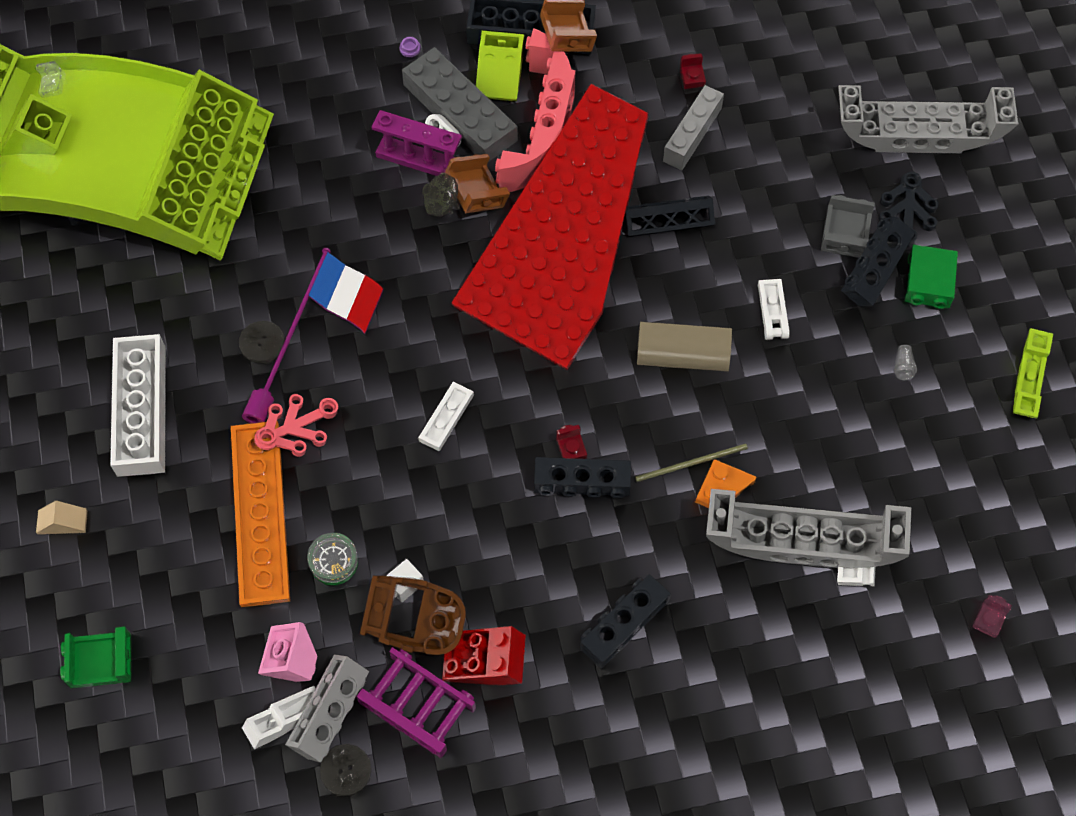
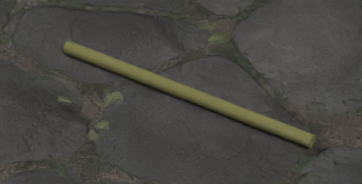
M742 444L635 476L636 482L743 451L748 449L747 444Z

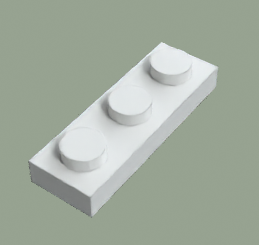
M453 382L418 437L419 442L440 451L473 398L474 392Z

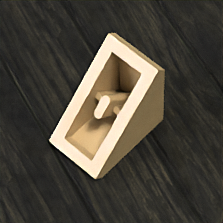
M54 501L38 510L36 533H86L87 509Z

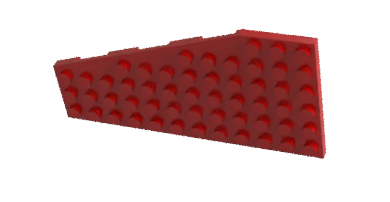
M591 84L451 304L568 370L603 313L641 143L643 142L648 113Z

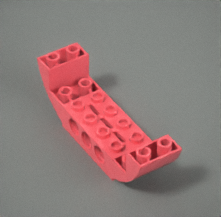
M534 28L531 37L528 36L526 41V49H528L526 62L529 63L530 72L545 74L543 78L544 91L540 92L538 105L540 107L535 111L534 122L536 124L535 127L531 128L530 140L532 141L531 145H527L526 154L503 150L501 159L497 158L495 172H497L496 184H499V188L507 187L509 192L526 187L570 118L575 97V70H571L565 52L551 51L546 34Z

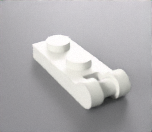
M781 279L759 280L758 290L765 340H773V337L788 339L789 326ZM779 323L780 328H773L772 324Z

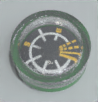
M327 533L315 539L309 547L307 554L308 564L313 576L321 583L339 585L348 581L355 574L358 567V555L353 542L345 535Z

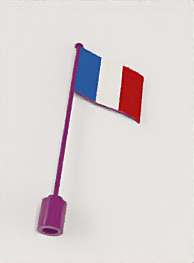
M329 248L322 249L323 255L265 388L254 390L249 398L242 418L250 424L266 421L269 407L274 402V398L268 390L309 297L325 310L352 323L364 334L368 329L383 288L370 277L343 264L330 254Z

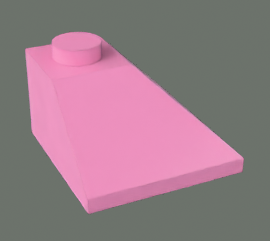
M303 623L271 626L258 674L294 682L312 679L316 669L317 654Z

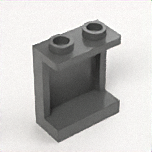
M831 195L827 208L821 251L857 258L862 256L869 238L875 203L864 199L858 200L842 195Z

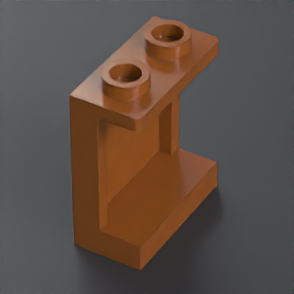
M544 0L540 17L551 51L592 52L597 34L595 30L588 29L583 14L584 0Z
M488 154L455 157L450 160L446 168L445 175L465 213L503 208L510 195L507 187L498 188L487 167L490 159Z

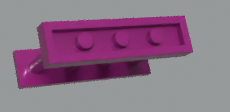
M381 110L371 127L372 130L383 133V138L375 152L377 158L447 179L445 175L446 168L450 160L455 158L453 155L462 139V135ZM392 136L403 139V141L394 139ZM413 143H417V144L423 145L424 148H423V147H420V146L413 145ZM433 149L443 151L444 154L433 151Z
M392 647L389 652L394 663L376 688L370 690V692L362 688L356 696L359 704L439 758H442L447 751L444 737L464 708L471 712L475 711L474 697L465 690L459 692L412 661V656L402 649L397 651ZM402 667H405L414 673L415 676L397 701L388 706L382 702V695ZM424 680L436 689L416 717L409 720L402 715L404 713L402 710ZM446 694L455 700L456 703L437 731L430 734L423 729V723L442 696Z

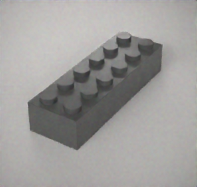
M435 47L402 69L404 86L433 114L444 116L462 135L461 142L474 154H488L490 157L488 162L501 154L503 150L505 151L518 141L517 125Z

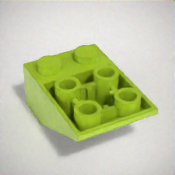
M482 31L476 87L488 99L517 101L524 55V34Z

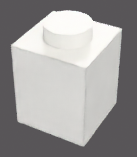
M407 559L387 575L423 580L420 572ZM398 584L395 598L397 597L401 602H404L418 589Z

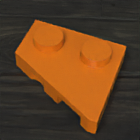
M714 459L695 503L709 508L711 489L736 491V498L740 495L741 491L755 483L756 476Z

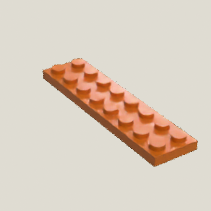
M278 421L276 422L275 429L279 428ZM267 422L231 426L239 603L241 607L290 602L281 448L274 447L271 450H263L255 444L254 440L256 432L265 427ZM269 438L262 439L263 441H271Z

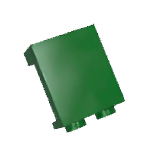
M913 245L908 255V264L910 266L907 293L904 301L913 305L934 306L938 309L950 308L955 295L958 251Z
M126 627L115 628V633L73 637L71 633L65 634V642L61 643L64 666H61L60 673L62 681L71 689L131 682V633Z

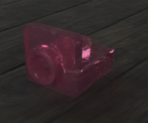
M988 595L982 603L973 628L996 638L1012 605L1000 596Z

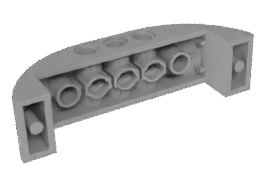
M711 489L706 537L716 545L736 554L766 561L833 568L883 566L909 557L911 507L886 505L883 516L740 503L735 502L736 491Z

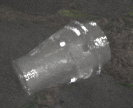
M901 345L898 347L894 373L898 379L910 380L917 372L912 347Z

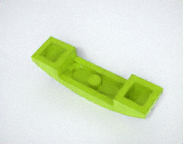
M1032 328L1028 332L1015 389L1013 413L1038 418L1042 397L1040 396L1047 357L1050 354L1053 333Z

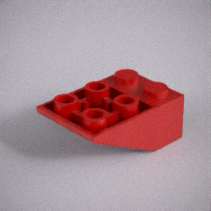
M512 626L463 631L457 646L444 654L442 681L489 685L522 684L526 635Z

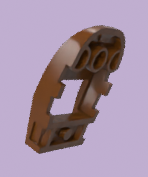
M373 575L360 634L365 636L368 633L378 637L381 643L393 645L410 653L415 651L433 655L445 654L453 650L461 639L466 619V610L463 601L455 592L428 581L412 577ZM398 584L424 590L414 638L387 632Z

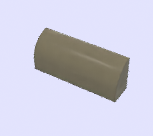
M640 322L637 365L729 371L732 328Z

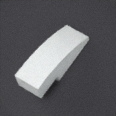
M315 686L271 704L268 710L246 719L242 729L254 749L273 741L295 728L316 689Z

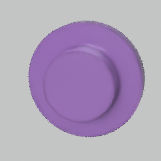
M406 37L400 44V52L406 57H414L421 50L420 43L414 37Z

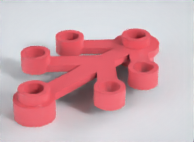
M293 394L289 398V409L284 425L276 429L277 419L282 417L283 408L279 404H272L268 410L269 417L266 426L259 429L255 434V444L263 450L280 447L291 450L293 455L297 457L303 456L306 453L305 442L301 440L294 442L281 438L289 434L311 440L315 446L322 447L326 444V433L302 427L323 417L326 419L335 417L338 411V403L332 398H325L320 402L319 409L296 419L298 410L303 406V398L299 394ZM298 400L300 403L294 404L292 401ZM276 409L279 411V413L274 414L272 413V410ZM330 409L332 412H326L324 410ZM320 436L324 440L318 441L316 437ZM269 438L271 441H263L262 439ZM300 446L303 450L298 451L295 447Z

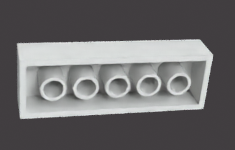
M160 334L113 338L111 467L117 477L165 473L166 347Z

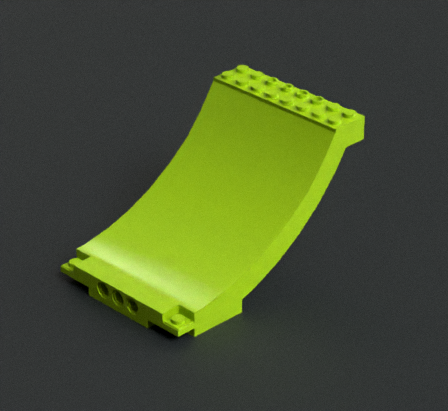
M0 44V211H29L89 220L151 237L195 255L201 251L221 260L235 221L241 214L274 114L258 106V99L200 69L195 75L142 61L93 54L52 53L23 56Z

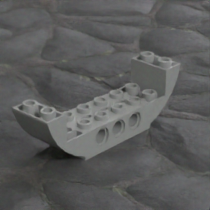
M838 86L841 123L844 131L857 143L875 149L876 152L962 153V151L974 149L998 140L1018 125L1014 88L992 87L985 103L862 101L861 86Z

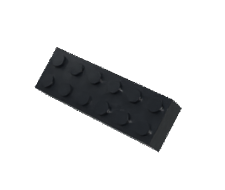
M471 0L466 27L467 44L480 45L482 31L524 34V49H526L527 37H531L533 28L545 33L540 17L544 1ZM585 4L583 14L588 29L594 30L596 5ZM564 51V52H569V53H580V54H591V53H592V52H585V51Z

